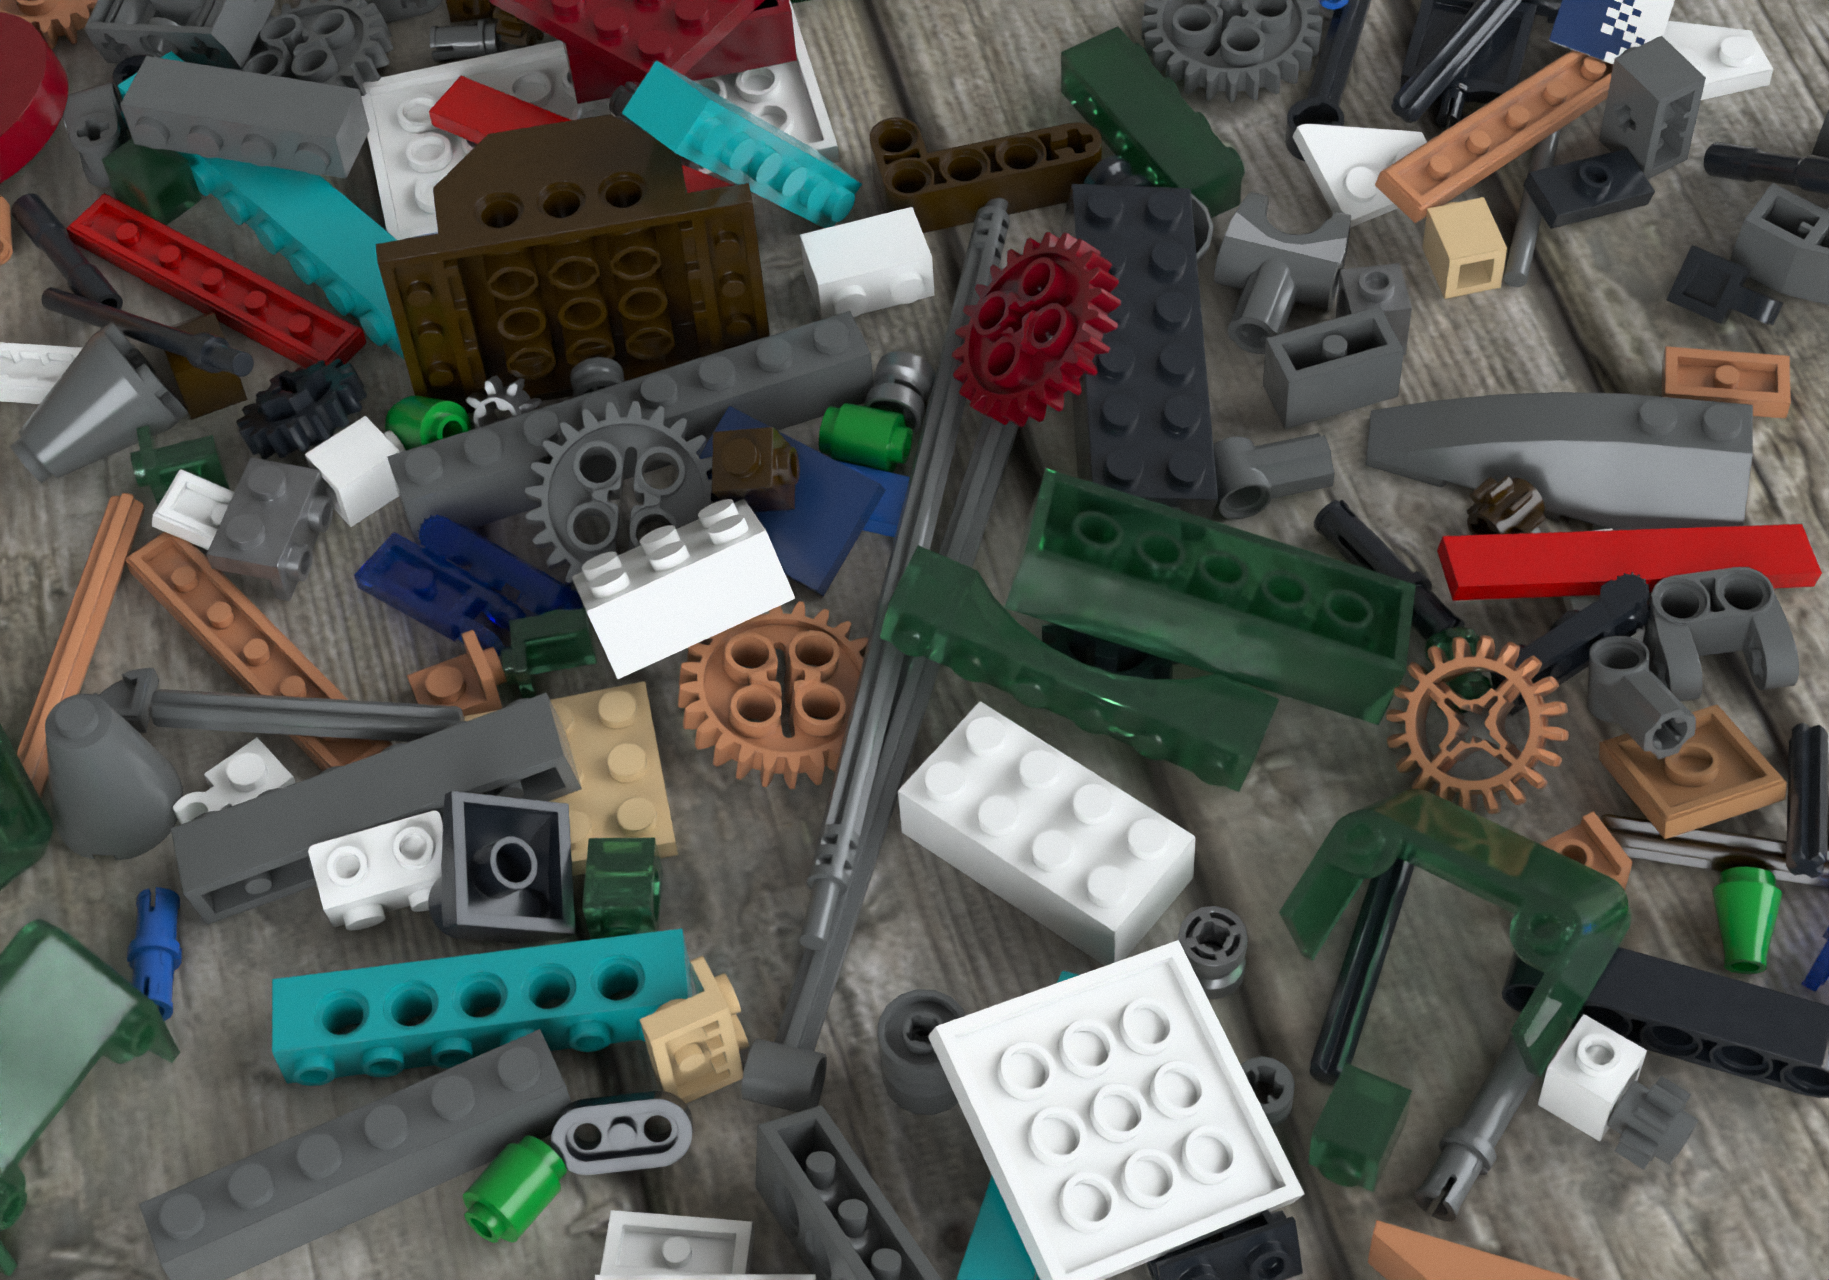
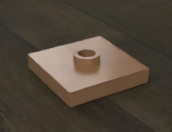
M1717 704L1691 712L1696 717L1695 735L1682 745L1679 753L1659 760L1651 751H1644L1628 733L1599 742V760L1664 839L1785 800L1787 782Z

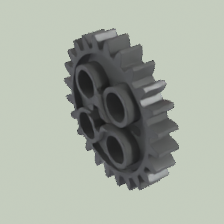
M301 0L299 7L294 9L285 3L282 4L280 15L274 17L269 14L264 27L258 33L243 68L234 70L356 88L360 90L361 96H365L367 93L363 83L379 81L381 77L376 68L387 66L390 63L385 53L393 50V45L389 39L392 34L374 3L367 4L366 0H318L316 3H312L310 0Z
M1146 0L1141 27V39L1144 40V55L1152 56V69L1154 71L1166 69V83L1172 84L1184 79V93L1186 94L1192 93L1199 86L1206 88L1205 96L1206 100L1209 101L1215 97L1218 91H1225L1230 103L1235 102L1238 91H1246L1248 96L1255 101L1258 100L1259 88L1265 87L1276 95L1280 92V79L1295 85L1298 82V71H1310L1312 56L1319 55L1323 17L1319 16L1320 3L1318 0Z
M611 401L607 402L605 420L598 422L586 408L582 410L585 428L577 431L571 425L562 422L560 427L566 442L562 446L547 440L542 443L544 451L552 461L550 464L532 463L530 469L536 477L543 480V485L525 488L526 498L541 503L542 507L534 509L525 515L528 524L546 526V529L538 533L532 540L536 548H546L554 545L555 550L546 561L548 568L552 570L565 563H568L570 566L565 578L566 585L569 587L575 585L572 576L583 572L582 566L588 560L606 552H616L620 515L618 505L610 501L618 500L622 497L625 454L628 449H635L638 453L633 487L636 501L643 503V505H635L631 509L628 551L640 546L637 535L643 525L657 521L664 523L666 526L673 525L678 529L698 520V513L705 507L715 503L711 501V498L716 496L712 493V480H708L707 477L712 473L713 457L703 459L698 457L706 445V438L703 435L695 437L688 442L683 439L687 429L686 419L678 420L669 429L664 426V407L659 406L651 418L647 420L641 417L639 401H633L628 416L619 417L617 409ZM603 455L614 461L617 467L614 475L609 480L603 483H594L583 477L581 474L582 466L592 456ZM656 461L671 463L679 473L677 480L673 485L665 489L651 487L643 478L644 471L650 464ZM588 516L602 517L610 525L609 535L599 544L588 545L582 543L575 536L576 527L582 519Z

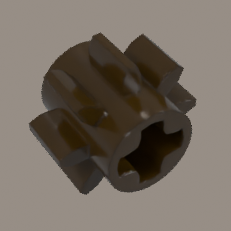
M1506 475L1497 482L1492 477H1489L1469 494L1474 502L1466 510L1469 515L1467 525L1471 535L1542 533L1537 526L1546 519L1545 515H1543L1545 510L1544 501L1537 489L1528 481L1517 477L1511 479L1510 476Z

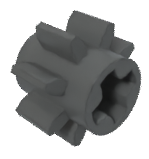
M1663 1076L1659 1078L1656 1084H1653L1651 1089L1635 1080L1622 1097L1607 1124L1608 1127L1621 1134L1620 1142L1614 1151L1643 1170L1655 1156L1671 1165L1698 1123L1697 1118L1684 1111L1685 1104L1691 1094Z

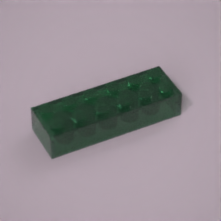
M1046 468L1025 524L1004 608L1379 725L1395 695L1394 688L1399 687L1406 673L1416 585Z

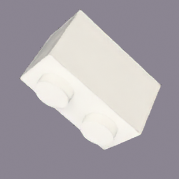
M913 207L800 234L804 275L821 320L847 311H851L853 317H856L860 314L899 304H909L919 299L934 296L932 255Z

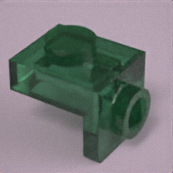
M585 608L574 610L557 609L539 616L509 620L512 646L501 648L502 664L507 684H518L523 699L537 696L535 674L597 664L595 641Z

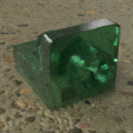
M149 425L136 428L140 450L130 453L133 471L140 488L150 485L157 505L160 504L180 469L230 490L227 472L213 435L157 448Z

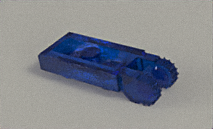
M438 514L436 516L430 515L428 519L424 518L422 524L420 523L421 527L420 530H417L419 532V537L417 538L421 540L420 544L425 546V549L442 559H448L462 567L472 564L468 574L499 591L502 590L506 582L521 591L516 600L518 604L549 620L553 611L574 619L577 618L583 607L578 591L474 530L467 528V526L451 521L449 518Z
M396 532L392 533L354 574L359 589L453 641H456L458 638L463 643L461 634L474 630L482 650L494 647L498 657L505 651V646L493 631L484 628L480 623L474 621L482 611L495 625L505 628L513 634H519L529 623V619L526 617L527 614L523 612V609L518 604L513 603L512 600L509 601L503 595L493 591L488 582Z

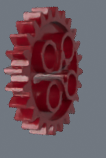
M1046 232L1041 244L1031 237L1026 239L1023 255L1013 249L1008 250L1007 266L1003 270L995 265L990 267L992 282L988 286L983 284L975 286V291L980 297L977 305H967L963 308V312L971 317L969 324L955 331V335L964 339L965 342L952 352V357L962 362L953 373V377L964 383L959 390V394L970 400V407L1002 425H1007L1011 421L1023 427L1028 417L1038 422L1044 421L1047 405L1059 412L1062 411L1064 393L1068 390L1077 396L1082 393L1079 378L1083 373L1091 376L1097 374L1098 371L1092 359L1095 354L1109 353L1110 347L1101 341L1103 334L1111 332L1118 327V323L1107 317V315L1121 305V300L1110 293L1119 284V280L1108 273L1112 263L1100 256L1101 252L1080 238L1077 240L1066 232L1060 238L1050 232Z

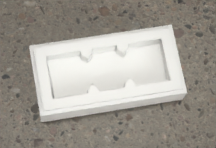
M0 342V401L40 404L83 347Z

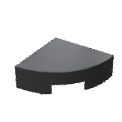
M154 668L131 670L122 674L123 680L111 685L101 694H93L105 700L138 732L146 733L150 720L149 706L152 695L158 688L159 678Z

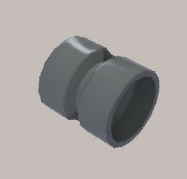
M916 989L899 995L885 1007L878 1022L877 1038L881 1057V1071L887 1094L900 1108L920 1115H935L950 1110L958 1103L928 1036L936 1026L966 1015L963 1008L951 996L936 990Z

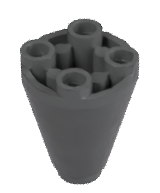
M111 321L92 335L18 433L21 438L11 444L10 447L39 482L43 483L52 475L60 478L167 431L180 422L179 420L189 412L166 385L164 386L155 375L156 370L134 344H131L120 329Z

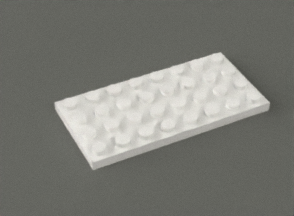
M789 0L792 10L797 61L694 82L811 146L833 163L839 162L838 145L791 1ZM557 40L381 77L379 81L363 83L367 94L361 96L370 128L367 137L386 230L397 240L438 234L433 187L477 145V143L433 126L429 115V110L460 75L571 120L608 114L615 116L609 110L611 98L577 104L562 41ZM699 167V171L729 184H735L706 168L702 169Z

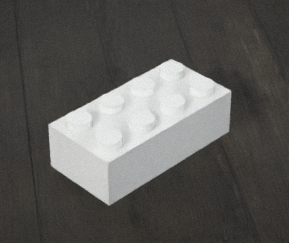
M981 701L898 790L903 834L1104 966L1126 959L1193 879L1194 835Z

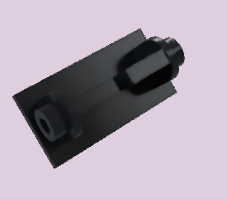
M1267 1209L1253 1219L1220 1232L1219 1238L1221 1241L1211 1244L1209 1239L1206 1238L1147 1262L1152 1280H1285L1303 1274L1296 1220L1293 1216L1286 1218L1282 1210L1270 1213Z

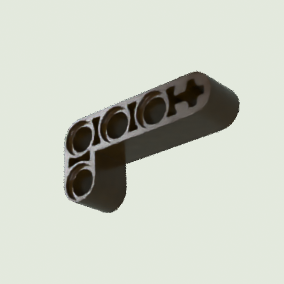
M900 117L887 118L878 122L870 132L873 182L883 213L913 207L922 233L973 223L977 211L984 207L988 201L996 198H1002L1008 202L1006 211L1008 215L1067 203L1072 184H1083L1089 172L1102 161L1101 134L1096 128L1081 122L1066 123L927 153L919 128L908 119Z

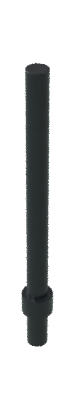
M55 287L46 289L42 294V304L48 310L100 328H104L112 321L125 337L183 356L188 359L192 366L210 373L226 371L240 377L248 375L253 369L254 361L249 353L230 347V344L224 338L206 332L193 335Z

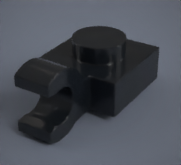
M1695 245L1691 246L1666 299L1720 324L1726 323L1733 309L1765 324L1774 325L1784 304L1779 300L1743 286L1751 269Z

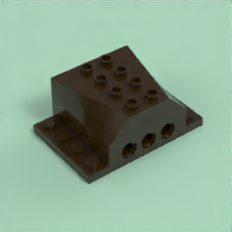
M611 114L488 134L433 187L438 234L376 244L377 263L414 394L455 402L467 414L474 413L475 408L466 402L467 397L474 392L483 393L488 396L485 390V381L496 375L501 380L503 387L512 385L520 378L524 379L522 390L529 395L530 399L540 398L541 401L573 396L570 381L571 371L578 363L590 358L602 357L616 361L622 367L623 382L770 336L754 208L749 183L687 193L680 155L674 153L649 133Z

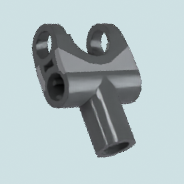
M1255 192L1247 194L1232 217L1218 253L1214 274V282L1216 284L1243 290L1227 329L1230 339L1236 342L1241 349L1251 353L1265 354L1266 338L1283 333L1294 302L1330 311L1338 293L1340 270L1345 267L1351 215L1335 211L1331 219H1326L1323 225L1313 232L1301 235L1287 234L1277 230L1267 219L1268 195Z

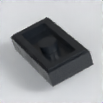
M1628 149L1529 172L1523 184L1550 229L1648 205L1655 193V190Z

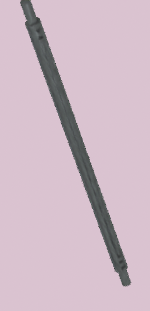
M1002 198L992 199L984 207L980 208L976 213L807 879V884L812 891L799 941L802 946L811 950H822L826 947L838 897L844 895L848 888L967 399L959 394V390L964 383L953 377V373L962 362L954 359L952 352L965 342L964 339L955 335V331L969 324L971 317L963 312V308L967 305H977L980 297L975 291V286L977 284L988 286L992 282L990 267L992 265L999 267L1010 223V217L1006 212L1008 202Z

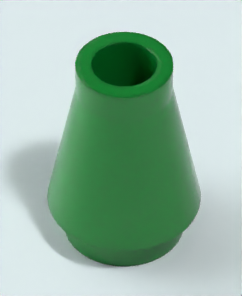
M1735 867L1724 870L1720 873L1719 885L1712 889L1724 949V968L1740 974L1764 972L1767 969V954L1783 893L1776 887V877L1770 871L1754 867Z

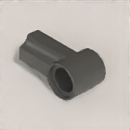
M1317 433L1255 446L1248 438L1237 436L1228 437L1213 444L1218 491L1217 506L1220 514L1226 518H1248L1264 510L1273 498L1333 486L1335 473L1331 450L1325 435L1321 436Z
M1611 636L1602 638L1591 646L1587 707L1590 713L1600 720L1619 723L1644 751H1651L1658 760L1679 753L1682 745L1695 735L1696 717L1649 669V650L1646 645L1637 639L1627 636Z

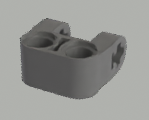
M1732 567L1673 575L1662 579L1655 585L1649 601L1650 616L1648 624H1644L1645 634L1643 641L1649 650V668L1651 672L1680 701L1700 698L1703 682L1699 656L1743 650L1752 679L1759 690L1796 685L1799 676V659L1796 644L1787 618L1774 593L1773 585L1761 572L1749 567Z

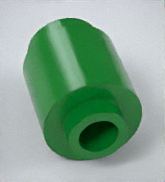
M413 395L403 398L390 408L385 419V431H392L407 451L470 431L471 423L466 411L455 402Z
M849 403L843 404L841 408L830 406L827 408L820 426L819 451L822 454L830 455L832 459L892 473L898 463L905 464L912 448L913 431L912 428L905 427V419L901 413Z
M525 1135L518 1144H507L463 1194V1201L468 1208V1211L464 1214L467 1223L477 1234L492 1243L498 1242L500 1238L508 1242H516L561 1191L559 1181L567 1173L564 1162L547 1144L530 1135Z

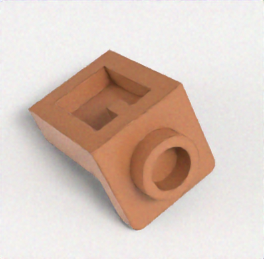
M474 630L461 634L466 650L465 654L407 675L417 704L458 706L462 709L463 716L502 709L496 687L507 682L502 665L494 647L482 650Z

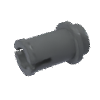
M480 18L478 24L431 26L429 36L430 48H436L431 53L433 60L441 62L442 60L476 58L502 52L501 35L496 34L495 31L497 23H488L486 18Z

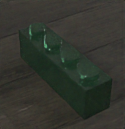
M1117 26L1061 52V93L1085 121L1098 130L1102 140L1115 155L1121 156L1130 164L1133 175L1145 176L1152 182L1154 187L1190 188L1191 194L1208 208L1211 219L1240 205L1241 182L1245 171L1239 154L1235 149L1226 147L1212 132L1206 117L1201 112H1195L1181 97L1174 81L1169 77L1164 78L1152 65L1145 49L1140 44H1134Z

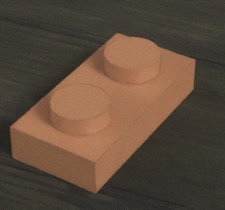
M1666 346L1662 360V397L1753 405V416L1786 419L1791 404L1790 356Z

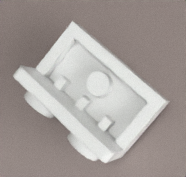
M438 811L426 812L310 846L308 853L323 910L333 927L345 925L347 930H361L383 922L386 919L384 913L411 906V910L415 912L429 910L428 898L430 890L436 880L442 877L443 822Z

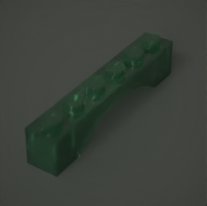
M919 545L888 603L880 635L881 639L891 642L898 650L907 655L928 658L951 668L958 676L965 680L976 683L984 682L1012 694L1017 701L1028 707L1047 709L1072 720L1079 728L1086 732L1105 734L1133 746L1138 753L1149 759L1168 761L1193 772L1200 780L1207 784L1226 786L1237 792H1240L1279 702V699L1220 673L1191 679L1151 680L1113 674L1080 663L1046 645L1021 626L993 596L978 570Z

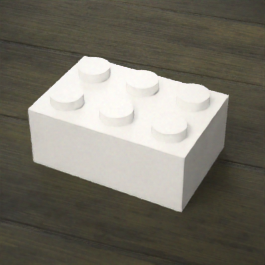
M732 499L715 502L698 513V520L678 529L673 525L657 528L641 538L640 546L620 555H617L616 552H606L595 556L583 564V572L572 576L583 605L617 679L795 599L769 536L745 499L735 503Z

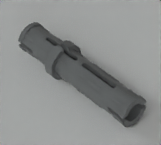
M1515 1029L1511 1032L1506 1046L1471 1105L1463 1115L1459 1125L1448 1128L1440 1140L1439 1148L1441 1155L1414 1194L1416 1203L1426 1212L1433 1199L1439 1196L1441 1190L1445 1192L1432 1217L1442 1221L1455 1220L1460 1206L1478 1175L1487 1174L1496 1161L1495 1146L1504 1134L1544 1064L1549 1061L1552 1055L1551 1047L1541 1038L1533 1051H1530L1527 1057L1523 1058V1053L1535 1033L1524 1029Z

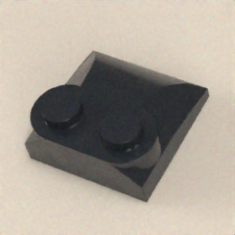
M458 791L446 793L442 833V877L433 884L428 898L429 912L436 926L446 935L456 939L517 944L562 940L574 935L575 915L569 804Z

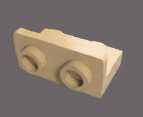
M703 955L689 961L697 995L687 999H674L666 1002L653 1014L639 1019L658 1090L672 1093L681 1098L686 1104L741 1080L744 1071L739 1051L749 1047L743 1027L736 1015L741 1012V1008L735 991L725 973L716 977L713 976Z

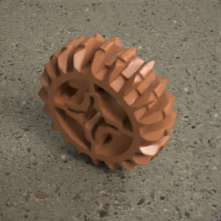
M1482 635L1477 643L1476 655L1471 656L1467 640L1463 637H1455L1452 642L1454 659L1449 661L1440 647L1432 646L1427 652L1435 669L1429 673L1423 666L1411 662L1407 667V671L1420 682L1416 689L1412 690L1400 684L1394 686L1393 694L1401 699L1408 700L1409 704L1406 712L1397 709L1388 710L1386 719L1397 724H1405L1406 733L1391 735L1387 738V744L1390 748L1394 749L1410 747L1411 753L1401 758L1396 763V768L1400 773L1412 772L1419 767L1423 770L1412 785V789L1416 793H1425L1435 783L1439 784L1434 796L1435 806L1447 808L1456 792H1459V809L1461 814H1474L1478 795H1482L1484 806L1489 814H1498L1501 812L1502 807L1499 792L1505 790L1508 798L1515 805L1520 806L1527 801L1526 795L1519 785L1521 780L1525 778L1537 789H1543L1548 784L1545 777L1536 771L1534 767L1539 760L1553 767L1560 766L1562 758L1556 753L1544 749L1547 739L1558 742L1567 741L1569 732L1559 727H1548V718L1560 717L1566 714L1568 709L1564 702L1544 703L1543 697L1554 692L1559 686L1554 677H1546L1536 683L1531 681L1542 666L1541 660L1531 656L1524 660L1518 668L1514 667L1520 650L1517 644L1507 642L1498 658H1494V639L1490 636ZM1478 671L1494 672L1506 677L1496 690L1491 688L1485 695L1474 700H1466L1447 685L1448 682L1458 676ZM1520 694H1522L1526 702L1530 719L1529 735L1522 752L1516 748L1517 745L1511 741L1505 730L1506 717L1515 706L1513 701ZM1432 700L1437 702V706L1445 713L1449 724L1448 732L1443 741L1438 745L1440 750L1435 756H1433L1426 737V718ZM1454 704L1461 709L1478 715L1482 714L1483 708L1489 709L1490 715L1486 718L1484 724L1490 730L1489 735L1500 744V748L1494 742L1482 740V738L1473 735L1471 743L1465 742L1466 738L1464 736L1468 733L1470 727L1463 720L1465 716L1455 708ZM1480 750L1489 752L1494 758H1498L1508 767V769L1494 777L1476 781L1462 780L1448 772L1458 761L1463 762L1469 755Z

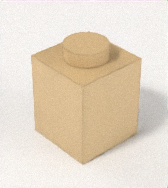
M1485 198L1450 202L1442 206L1427 208L1422 249L1444 299L1501 288L1507 246Z

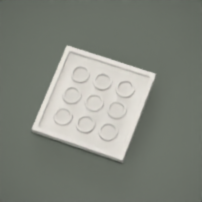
M1179 940L938 1025L928 1036L1040 1280H1105L1164 1256L1169 1252H1174L1259 1216L1261 1212L1267 1209L1269 1212L1292 1204L1304 1195L1293 1169Z

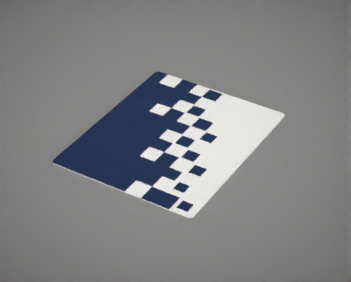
M1562 0L1549 41L1614 64V59L1631 47H1639L1659 36H1664L1675 0Z

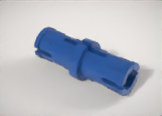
M156 887L155 907L151 906L152 893L149 888L138 894L136 898L137 920L135 939L127 947V962H130L129 966L133 969L128 1013L133 1019L143 1023H153L154 1004L158 1005V1020L160 1022L171 1018L173 1014L174 971L182 963V948H180V943L176 940L180 896L176 892L162 887Z

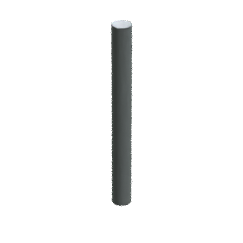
M1561 129L1534 146L1528 174L1529 172L1554 165ZM1525 188L1504 273L1505 283L1513 287H1522L1527 283L1542 218L1540 211Z

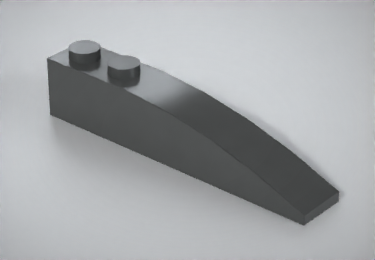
M1579 392L1497 394L1371 410L1366 466L1438 487H1444L1448 482L1468 487L1473 491L1489 477H1492L1497 482L1506 475L1510 476L1511 479L1515 477L1522 478L1532 484L1542 496L1545 505L1543 515L1547 519L1559 522L1560 516L1564 515L1594 524L1592 531L1610 528L1613 530L1744 526L1753 456V405L1635 394Z

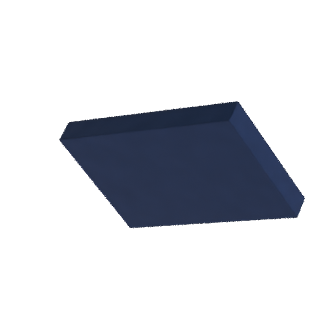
M729 406L714 432L770 426ZM779 432L796 449L799 458L800 476L798 483L795 484V509L754 512V514L765 528L786 577L824 597L886 490L880 483ZM713 434L701 452L699 459L713 457ZM712 473L707 476L708 480H712ZM717 496L711 498L713 502L721 501Z

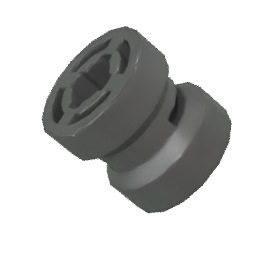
M896 351L883 355L874 373L875 387L871 388L867 394L864 407L901 413L905 419V427L912 428L913 433L917 432L925 414V403L923 401L928 399L932 391L935 379L934 369L922 357L912 353Z
M1217 906L1201 907L1189 913L1181 923L1178 940L1207 998H1223L1235 992L1243 981L1248 942L1246 926L1238 915L1226 908Z

